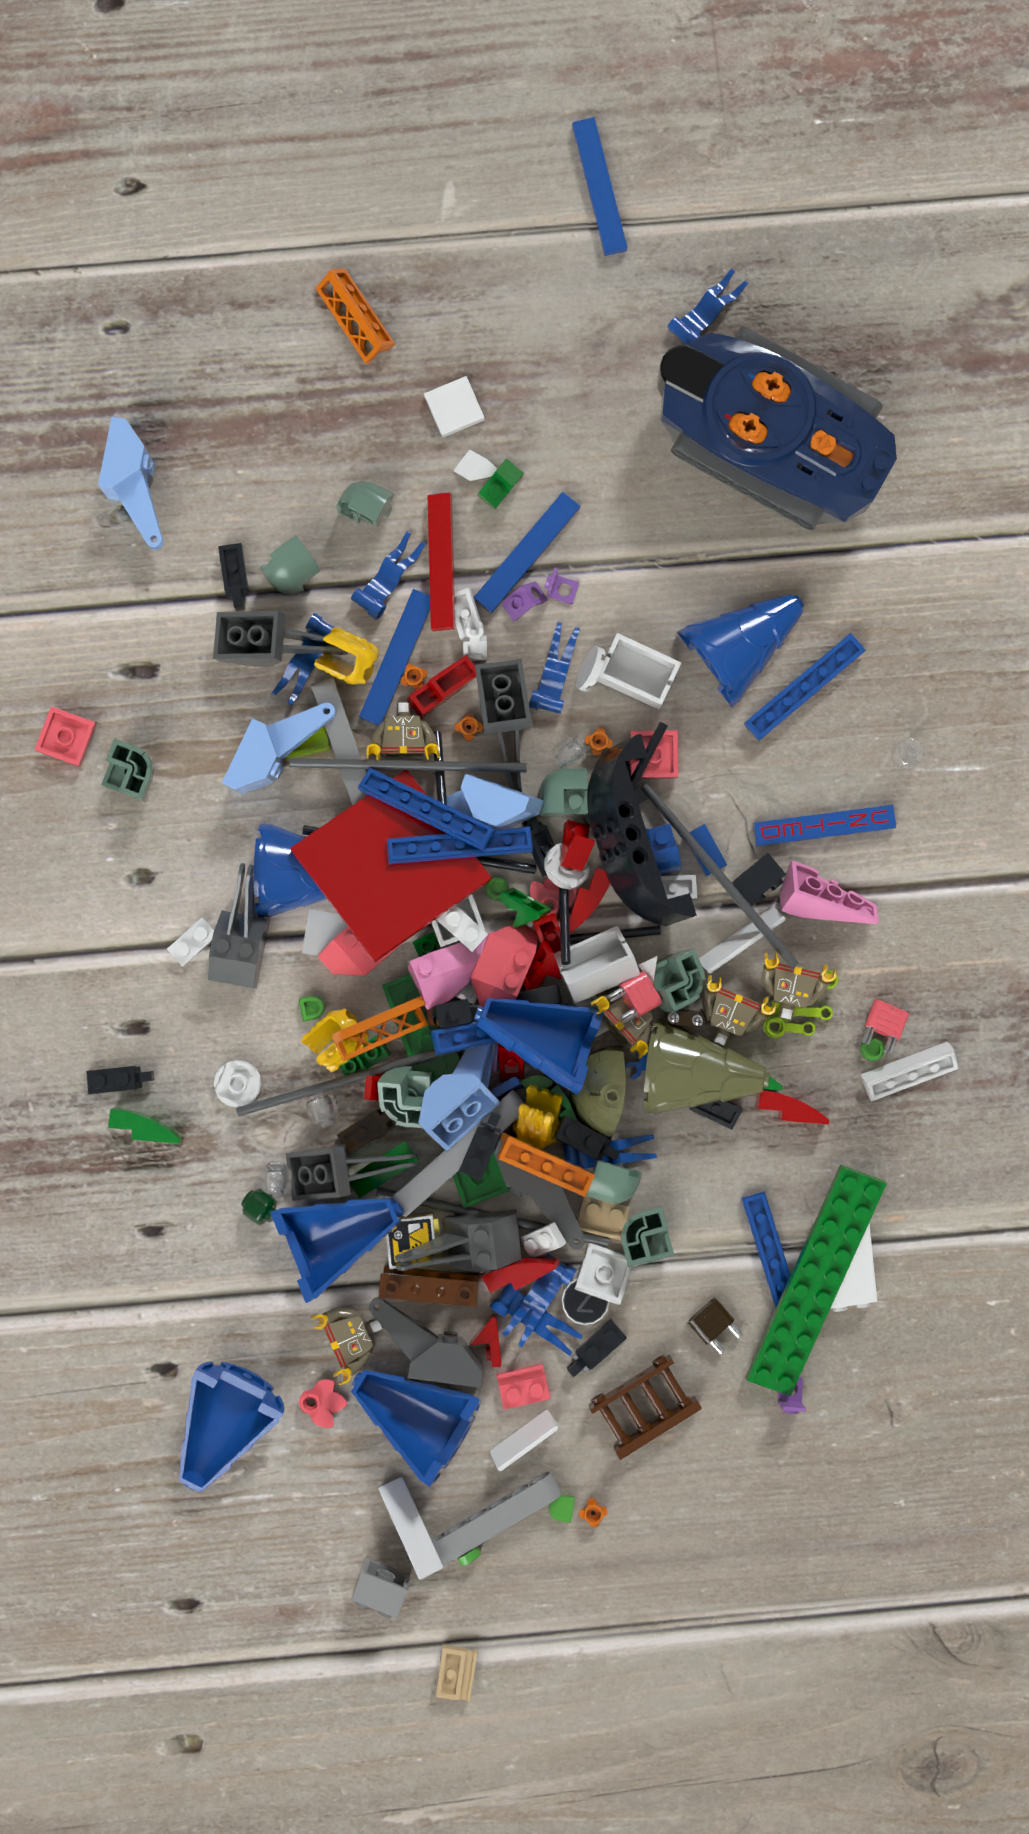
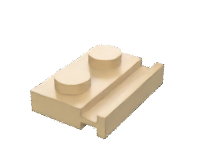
M583 1196L577 1222L581 1231L621 1240V1233L624 1224L627 1222L630 1206L607 1203Z
M443 1645L436 1697L471 1701L477 1649L468 1650L463 1647Z

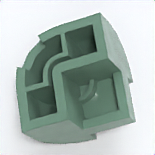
M359 481L351 484L343 492L336 505L337 511L357 523L362 519L378 527L383 516L388 517L391 513V501L395 494L374 483Z
M296 535L270 554L272 559L267 565H261V571L269 583L278 592L286 595H296L303 592L302 585L320 572L318 565Z
M114 738L106 758L109 766L101 785L144 802L153 781V762L143 750Z
M586 768L558 769L546 775L541 783L539 799L544 800L539 817L588 814Z
M695 949L671 954L656 963L653 986L662 1000V1004L658 1007L663 1011L675 1012L693 1003L700 997L699 994L703 989V981L706 978Z
M412 1066L393 1068L385 1072L377 1082L381 1111H385L388 1117L396 1121L395 1125L423 1128L419 1124L424 1092L433 1083L432 1072L412 1071Z
M597 1159L593 1170L595 1176L586 1196L607 1203L619 1204L626 1202L634 1196L638 1189L642 1172Z
M662 1207L640 1212L630 1217L624 1224L621 1240L628 1267H635L674 1256Z

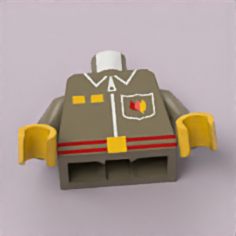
M397 703V716H387L386 721L379 724L372 736L370 745L366 749L367 759H369L370 754H376V760H380V753L382 757H426L427 760H429L430 754L435 753L437 758H440L435 734L427 722L421 721L420 716H411L410 703Z
M765 952L763 955L765 964L761 981L766 995L770 997V1001L781 1004L779 1018L792 1020L795 1007L804 1009L807 1006L813 1005L824 994L830 981L836 978V968L833 973H826L828 965L823 966L822 975L820 976V972L800 967L791 969L789 965L779 963L777 953H775V958L772 960H768V952Z
M712 975L708 976L702 1006L704 1017L708 1020V1024L717 1028L712 1041L725 1046L730 1034L738 1037L748 1035L761 1026L768 1015L775 1012L777 1003L772 1007H768L766 1005L768 997L764 998L761 1005L722 988L721 977L717 983H711Z
M620 992L609 999L608 995L611 993H606L592 1001L591 1005L596 1004L599 1008V1011L596 1012L597 1014L604 1012L601 1022L624 1048L632 1046L630 1051L637 1050L639 1052L638 1058H642L649 1049L647 1044L652 1029L651 1020L654 1017L653 1013L649 1011L640 1018L634 1017L623 1023L622 1020L633 1014L631 1013L620 1020V1016L630 1010L623 996L614 1002L609 1001L619 995Z
M337 1307L323 1314H313L310 1319H319V1324L312 1328L324 1329L340 1368L344 1367V1369L336 1371L333 1375L336 1377L341 1373L344 1379L339 1385L348 1383L351 1376L364 1367L373 1353L372 1347H374L375 1341L372 1335L384 1330V1328L376 1318L366 1322L362 1312L357 1313L354 1309Z

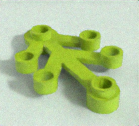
M827 970V971H826V973H828V974H831V973L834 972V971H831V970ZM837 974L836 978L829 983L827 989H832L837 985ZM771 1001V1007L774 1006L776 1002ZM777 1003L775 1012L767 1017L763 1023V1030L770 1038H780L785 1032L802 1033L805 1036H810L816 1030L812 1022L794 1024L787 1023L788 1019L779 1018L780 1003ZM822 1006L820 1008L806 1007L804 1009L795 1007L793 1017H819L822 1020H829L833 1016V1010L829 1006ZM823 1009L829 1011V1016L826 1018L821 1014ZM773 1022H776L779 1026L777 1031H773L770 1027ZM806 1024H809L812 1027L810 1033H806L804 1031V1026Z

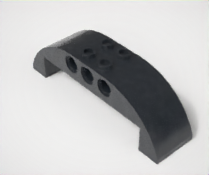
M637 734L611 747L596 763L588 785V815L593 830V837L599 849L600 860L616 894L630 910L641 918L657 925L668 926L695 917L697 914L690 893L667 899L627 770V766L647 757L641 734Z

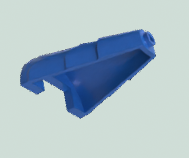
M787 594L750 604L747 608L724 613L719 617L687 625L677 633L690 651L693 649L697 651L720 683L718 690L730 707H733L741 700L757 675L762 672L775 650L781 647L802 615L804 604L797 595Z
M260 824L258 833L261 834V838H256L254 853V896L259 898L258 903H255L257 916L271 917L326 900L327 898L290 851L292 846L307 836L298 835L273 824Z
M487 998L484 1007H478L474 1020L478 1021L477 1026L508 1051L515 1052L528 1064L538 1068L572 1093L578 1094L584 1085L588 1071L586 1063L590 1048L599 1031L604 1012L597 1014L596 1012L599 1010L594 1008L529 1003L525 1000Z
M389 1198L348 1200L346 1203L279 1208L270 1212L278 1234L286 1237L298 1267L301 1279L297 1280L305 1303L317 1299L367 1251H372L401 1222L400 1216L404 1215L399 1202L394 1203Z
M212 1361L203 1363L197 1367L191 1380L185 1438L181 1449L179 1482L183 1483L187 1488L202 1492L229 1470L233 1462L251 1449L255 1442L279 1423L280 1418L284 1414V1403L281 1397H276L272 1393L274 1388L267 1381L243 1367L227 1362H221L220 1366L213 1365Z
M364 1370L362 1373L359 1372L352 1382L354 1387L351 1392L374 1425L380 1427L394 1449L401 1454L418 1479L428 1487H431L440 1477V1469H446L465 1439L475 1420V1416L472 1414L475 1410H479L481 1400L472 1394L439 1388L436 1385L408 1381L406 1377Z

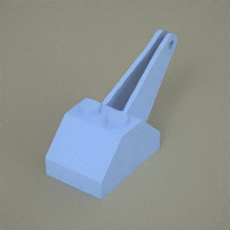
M111 416L98 486L108 499L121 501L148 546L153 550H159L164 545V539L148 486L150 477L155 474V462H153L151 455L127 420Z
M323 703L269 726L252 718L222 784L244 794L274 783L275 779H279L284 771V766H282L283 759L329 721L334 719L336 716L335 707L330 703ZM326 709H330L329 714H325Z
M469 774L464 776L461 785L462 790L447 796L448 806L479 821L481 820V822L495 829H502V827L512 828L538 815L544 800Z
M496 1043L466 1049L453 1074L442 1075L424 1092L419 1124L446 1151L501 1104L488 1089Z

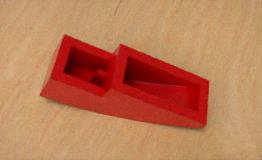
M465 655L409 695L407 702L411 704V707L420 716V719L445 703L476 678L474 664Z
M595 869L588 890L579 888L569 918L570 934L581 926L593 913L608 890L610 881L604 870Z
M767 1090L756 1094L755 1108L777 1110L779 1120L829 1125V1119L823 1114L793 1097Z
M552 1257L522 1258L520 1261L497 1270H487L481 1278L490 1293L509 1283L513 1285L516 1291L556 1269L560 1264V1260Z

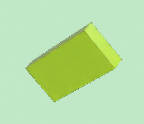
M323 726L286 756L285 760L331 750L326 727Z

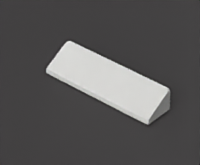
M770 907L759 915L771 930L786 919L774 907ZM752 921L699 958L706 974L713 973L762 938L763 934Z
M948 1042L862 1073L861 1078L872 1102L957 1070L959 1067L955 1050Z
M403 1477L379 1487V1492L419 1580L443 1569V1564Z

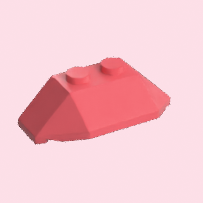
M513 924L488 934L470 977L479 1006L484 1007L487 998L516 999L536 953L538 940L536 930L525 925L513 928Z
M347 927L318 955V958L332 974L366 976L398 947L374 962L349 927Z

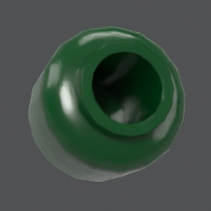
M262 1189L251 1190L242 1200V1212L247 1218L258 1225H262L267 1221L270 1223L273 1221L270 1212L276 1210L277 1200Z

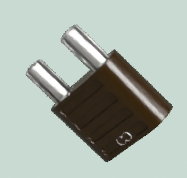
M679 1009L675 1012L665 1011L664 1013L666 1020L673 1025L701 1027L705 1021L703 1015L696 1010Z
M716 1297L705 1304L687 1322L706 1345L710 1344L718 1354H722L717 1346L723 1352L725 1348L716 1337L726 1328L736 1338H739V1335L730 1325L741 1336L743 1334L734 1324V1318Z

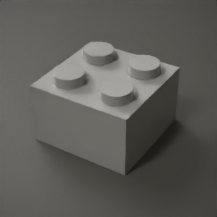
M365 1558L351 1600L355 1601V1604L363 1609L370 1607L377 1610L383 1617L397 1618L408 1591L410 1575Z

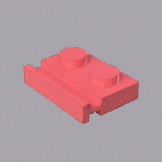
M543 1363L496 1373L504 1410L551 1399Z

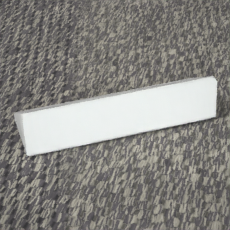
M548 1410L539 1414L491 1449L490 1454L499 1471L504 1470L558 1430V1423Z

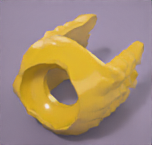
M332 628L331 633L326 635L323 640L355 655V666L330 654L319 656V659L315 660L314 665L331 676L345 681L347 684H366L374 673L373 665L380 655L379 649L365 638H360L341 628Z
M345 1008L330 1011L326 1017L317 1022L303 1036L301 1042L307 1045L314 1053L319 1054L316 1058L318 1064L327 1067L330 1072H334L348 1060L343 1062L335 1042L325 1051L320 1052L333 1040L332 1034L358 1023V1019ZM366 1031L363 1039L365 1041L369 1038L368 1031ZM349 1038L342 1041L347 1054L355 1051L358 1042Z
M529 1085L526 1091V1105L520 1104L518 1108L519 1117L513 1123V1130L517 1135V1139L543 1150L557 1141V1139L553 1138V1135L560 1123L558 1117L563 1096L556 1093L551 1095L549 1089L543 1088L539 1091L538 1086Z

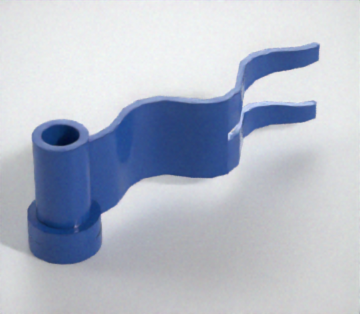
M731 269L719 284L708 289L697 306L681 320L678 317H674L670 321L667 328L683 341V346L687 347V344L702 337L700 333L711 325L723 307L733 302L749 284L745 280L732 293L716 298L725 289L735 270Z
M409 531L405 533L397 548L385 557L373 580L367 584L363 591L357 588L351 596V600L368 611V615L375 620L382 616L387 607L383 603L384 600L395 590L404 571L418 559L426 545L422 541L409 557L394 564L406 548L411 535Z
M313 613L305 629L309 631L308 633L325 637L335 627L323 621V617ZM303 641V643H302V645H301V646L328 647L327 645L315 644V643L304 642V641ZM295 654L271 694L276 696L291 680L297 669L301 668L295 688L288 701V704L292 706L301 693L309 675L316 667L314 665L315 660H318L319 656H323V654Z
M557 622L539 689L538 691L533 689L529 708L536 710L541 708L561 714L564 700H561L560 697L580 628L575 627L561 659L558 660L562 626L560 622Z
M654 1135L612 1140L609 1146L619 1151L652 1140ZM563 1143L566 1161L584 1169L595 1166L597 1159ZM620 1153L617 1160H611L604 1156L602 1161L611 1164H621L657 1158V1154Z
M549 1253L546 1255V1257L555 1258V1257H553L552 1255H550ZM560 1261L556 1269L538 1278L502 1335L506 1337L527 1312L532 1309L533 1311L518 1344L522 1348L561 1285L565 1284L567 1286L577 1269L570 1264L567 1266Z
M509 1283L498 1299H494L489 1307L504 1318L507 1314L513 1317L526 1296L519 1292L521 1288L515 1291L513 1285ZM530 1309L520 1322L527 1326L533 1310ZM545 1311L533 1331L570 1356L572 1351L546 1326L549 1325L564 1331L580 1340L583 1335Z

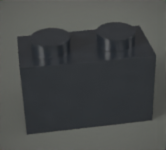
M767 853L731 883L749 904L753 903L756 906L766 898L763 893L769 888L774 891L784 883L782 878L786 873L771 855Z

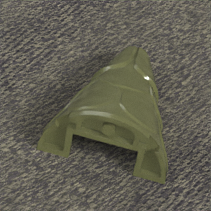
M655 1020L653 1025L655 1034H651L645 1071L644 1092L647 1093V1097L643 1101L645 1113L658 1114L685 1107L692 1108L720 1100L726 1102L763 1093L764 1087H768L770 1073H765V1067L729 1048L724 1049L702 1036H697L677 1025L670 1024L667 1020Z
M623 1046L604 1047L591 1053L587 1059L586 1066H588V1071L581 1091L578 1094L570 1091L571 1106L578 1121L584 1126L604 1135L609 1140H612L624 1105L626 1072Z

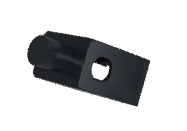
M468 999L439 1004L425 1012L430 1035L433 1030L473 1023Z

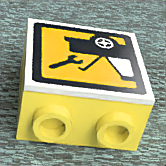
M433 1213L409 1215L405 1218L400 1216L401 1222L386 1236L389 1269H395L396 1264L400 1263L395 1261L396 1255L436 1238V1233H440L439 1219H434Z

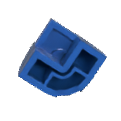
M666 824L651 829L647 828L646 831L660 876L680 872V855L671 825Z

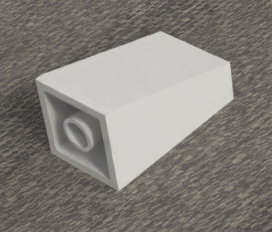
M870 1223L831 1306V1309L835 1312L848 1310L847 1306L857 1305V1308L870 1307L871 1303L878 1302Z

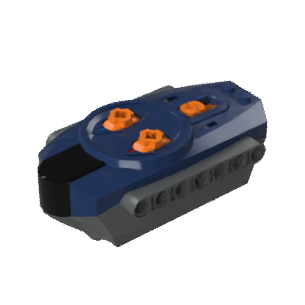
M741 327L735 337L707 333L687 345H677L669 349L662 358L657 376V389L662 396L661 421L674 442L671 448L672 454L808 530H814L816 525L845 523L866 512L897 460L895 435L876 419L883 408L880 401L751 329Z

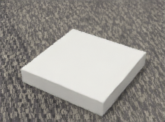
M467 376L424 393L425 400L442 438L485 420Z
M589 1243L574 1289L620 1305L632 1267H628L625 1255Z

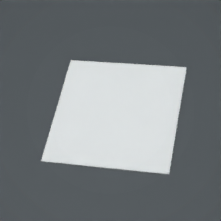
M309 909L302 953L318 956L337 935L348 927L339 914Z

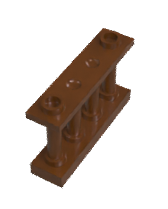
M384 1265L383 1273L380 1275L378 1298L476 1307L479 1274L417 1268L397 1270L396 1268L389 1269V1266Z
M670 1355L657 1357L652 1361L653 1365L607 1394L600 1393L591 1399L592 1403L589 1404L591 1413L593 1414L600 1410L617 1438V1444L614 1445V1449L620 1460L702 1409L695 1396L690 1398L685 1395L671 1372L669 1366L674 1364V1361ZM661 1372L678 1400V1406L671 1411L665 1408L648 1380ZM638 1385H641L658 1413V1419L651 1423L644 1420L628 1393ZM619 1397L637 1425V1432L630 1436L628 1434L625 1435L608 1407L609 1403Z

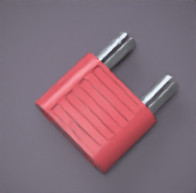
M643 971L640 972L639 976L620 984L618 990L608 995L609 999L620 992L619 995L609 1001L614 1002L623 996L630 1008L628 1012L620 1016V1020L633 1013L622 1020L623 1023L634 1017L640 1018L662 1004L658 992L647 974Z
M874 1000L865 1023L866 1031L862 1042L870 1044L874 1032L888 1037L884 1052L891 1054L896 1041H899L909 1013L883 1001Z

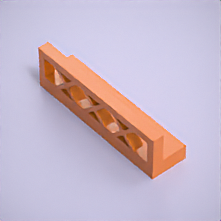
M331 269L317 285L316 290L365 364L370 363L380 351L391 350L395 342L347 270ZM329 283L334 287L333 297H330L325 290ZM340 301L346 305V316L342 315L339 311ZM352 320L356 321L359 325V335L355 334L352 330ZM365 339L369 340L373 346L369 354L365 350Z
M423 996L332 1034L343 1062L428 1025L420 1008L426 1005ZM413 1010L419 1021V1024L414 1026L405 1022L407 1013ZM388 1021L399 1024L396 1034L384 1031ZM369 1029L378 1033L377 1039L373 1044L363 1040L366 1031ZM348 1038L358 1042L355 1051L347 1054L342 1043L343 1040Z
M502 1133L500 1140L503 1141V1145L497 1156L499 1160L586 1197L595 1174Z

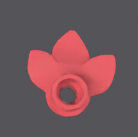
M548 877L543 884L532 881L530 886L531 898L544 905L548 902L552 903L554 909L549 914L555 913L557 916L560 912L559 886L555 885ZM576 888L569 889V907L576 898Z
M323 1379L318 1381L313 1389L304 1391L299 1399L301 1410L310 1414L313 1423L323 1428H332L334 1426L332 1413L340 1411L347 1405L343 1395L333 1391L334 1380ZM312 1397L315 1399L316 1403L314 1405H309L307 1403V1399Z

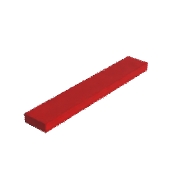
M448 492L427 495L431 630L433 632L456 629L452 495Z

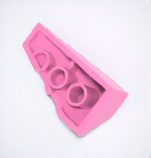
M793 860L790 862L780 893L781 911L808 919L877 924L879 922L876 904L854 891L846 892L837 886V881L833 879L830 882L818 875L819 871L813 867Z
M487 937L473 952L460 942L409 962L408 970L420 996L424 998L426 1010L449 1002L471 982V974Z

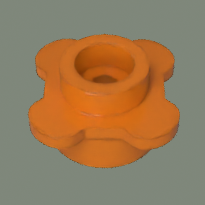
M408 664L405 675L401 678V683L404 686L409 685L418 690L423 686L422 682L428 675L427 670L424 668L420 669L414 666V664Z
M467 713L461 722L456 723L455 730L461 732L466 741H472L474 735L483 730V725L476 721L473 714Z
M598 728L596 732L592 735H587L585 738V743L590 745L595 756L601 755L603 750L609 749L613 745L612 740L608 739L603 728Z
M589 1498L584 1509L579 1510V1517L585 1519L591 1527H598L603 1516H606L608 1511L605 1506H600L595 1498Z

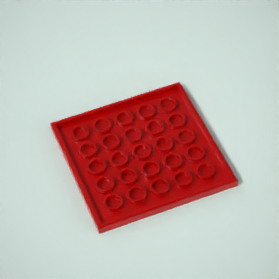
M403 770L393 777V779L427 795L408 770ZM370 795L365 796L290 848V851L374 962L391 952L492 879L476 857L389 864L387 839L447 833Z

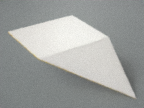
M469 449L454 469V472L469 481L491 477L497 468L486 458Z
M657 956L637 965L639 972H645L652 984L654 983Z

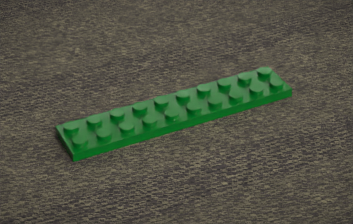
M410 974L382 984L390 1009L420 997ZM424 1005V1006H422V1007H420V1008H421V1010H422V1012H423V1014H424V1017H425V1019H426L425 1012H426L427 1010H426V1007H425V1005ZM414 1010L407 1013L405 1019L406 1023L413 1026L419 1024ZM428 1025L401 1036L408 1057L434 1049ZM457 1052L413 1065L412 1069L413 1071L432 1072L434 1082L442 1075L453 1074L460 1058ZM494 1151L481 1180L457 1171L452 1176L464 1208L509 1192Z
M840 1164L745 1376L748 1382L789 1396L792 1395L887 1185L885 1180Z

